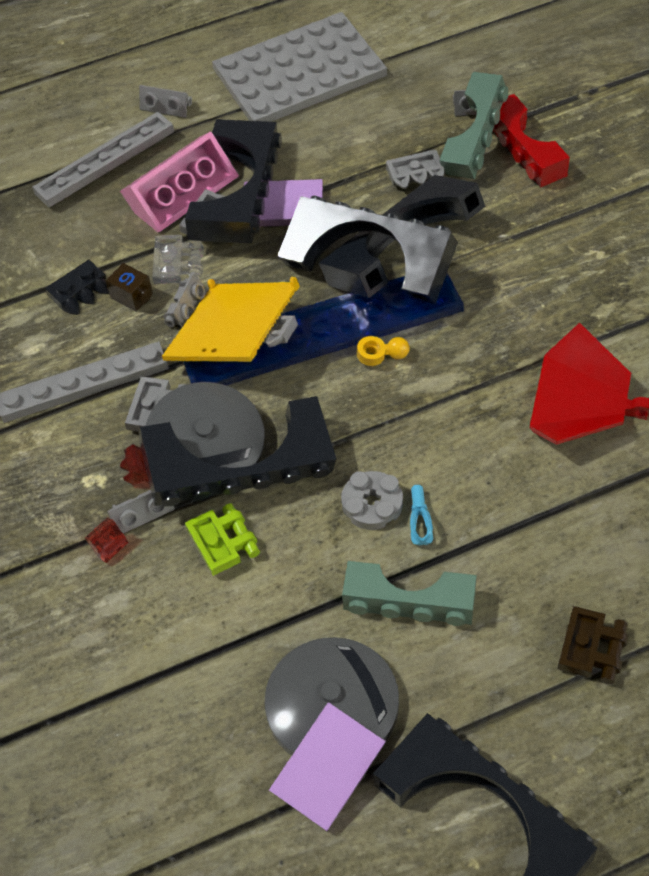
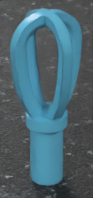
M414 485L411 488L413 503L410 517L411 540L413 544L418 546L428 545L433 541L432 520L425 504L423 486ZM418 515H422L427 528V534L423 538L416 532Z

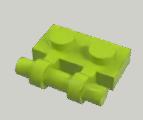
M232 503L223 506L222 511L225 515L217 518L212 509L185 522L186 529L212 576L241 563L240 556L237 553L240 550L246 551L250 558L260 554V550L256 545L257 539L255 535L247 530L244 524L245 518L240 511L235 509ZM233 529L237 536L229 539L225 531Z

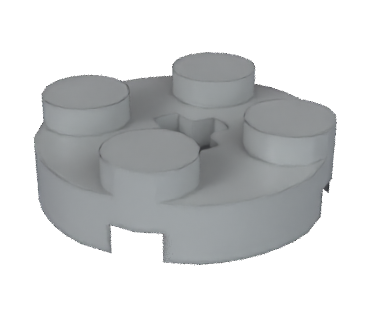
M358 471L353 473L342 490V510L351 519V523L359 528L378 530L386 527V523L393 519L395 521L400 516L403 508V493L397 478L378 471ZM376 496L380 501L377 500L374 502V505H369L368 500L365 498Z

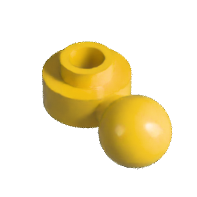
M367 336L362 338L357 345V358L364 365L376 366L383 362L385 355H389L396 360L405 358L409 353L410 347L407 340L402 337H394L388 344H385L378 337Z

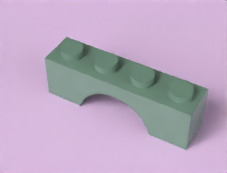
M480 72L472 73L465 96L470 108L477 112L476 119L467 131L447 139L439 160L441 166L444 167L445 175L475 179L477 171L482 168L484 162L483 155L486 147H489L491 144L494 125L498 124L500 109L503 102H506L508 98V87L505 85L502 75Z
M348 561L342 592L343 610H349L351 613L358 615L375 613L387 618H398L401 616L414 618L420 622L435 620L444 621L453 626L472 625L477 575L444 572L432 586L419 591H407L392 585L384 577L380 564Z

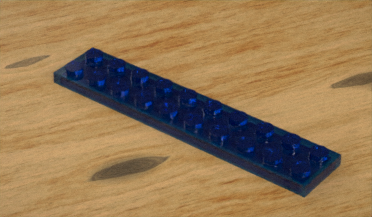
M448 273L446 274L436 304L409 298L402 289L405 278L403 276L390 280L389 283L370 298L347 293L282 313L281 316H295L298 326L287 343H281L274 347H269L267 343H262V346L257 349V354L251 362H182L190 384L212 382L227 386L358 345L359 341L367 336L380 338L463 312L464 303Z

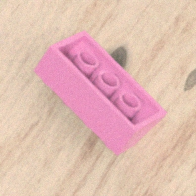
M210 131L192 141L120 192L138 217L155 231L161 232L185 215L190 202H196L205 189L216 193L239 177V175Z

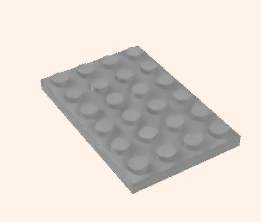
M343 12L212 61L214 71L249 121L271 122L387 76V67Z

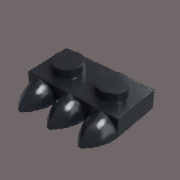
M89 259L45 288L47 295L63 311L73 315L80 313V306L77 301L85 304H95L93 290L100 294H109L105 274Z

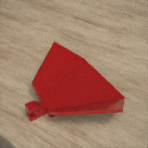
M578 323L544 355L529 428L533 433L558 445L623 425L624 416L647 420L649 398L636 397L633 400L627 399L632 373L581 323Z

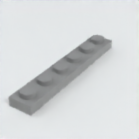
M156 112L34 185L35 195L50 208L174 132L173 124L162 114Z
M158 341L1 392L0 416L3 423L140 379L141 376L146 377L169 369L167 361H163L161 357L164 353L160 342Z

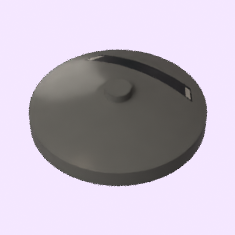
M198 382L176 388L158 401L150 412L145 425L170 422L176 437L191 454L207 463L220 467L238 468L256 464L260 461L264 449V426L258 410L242 393L223 384Z
M337 637L309 641L293 649L282 658L268 680L265 691V713L268 725L279 745L292 756L329 702L381 739L387 741L395 727L399 712V692L396 679L385 660L374 650L362 643Z

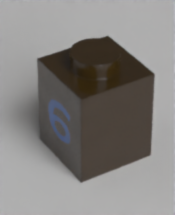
M122 263L106 280L111 299L136 312L143 304L150 300L153 294L149 276L125 263Z

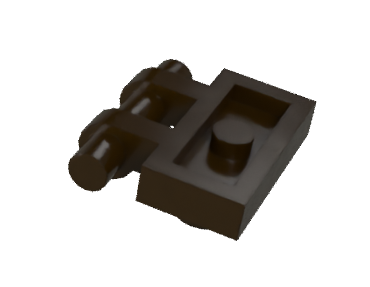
M573 606L557 669L591 678L593 666L603 670L601 681L605 684H614L616 674H619L621 671V651L627 645L628 634L626 629L628 623L617 619L614 621L613 628L603 626L606 614ZM599 640L609 644L607 654L597 652Z

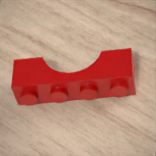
M515 94L508 96L506 102H503L500 109V120L493 128V132L499 138L501 145L507 147L512 153L514 160L523 166L528 177L534 180L540 188L567 177L570 157L556 141L544 142L534 140L523 132L526 129L528 109Z

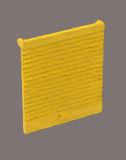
M291 277L290 282L216 284L214 279H209L208 292L161 356L163 361L251 362L257 354V349L262 346L264 338H267V334L274 327V323L283 313V309H285V306H288L292 295L299 289L300 285L297 278Z

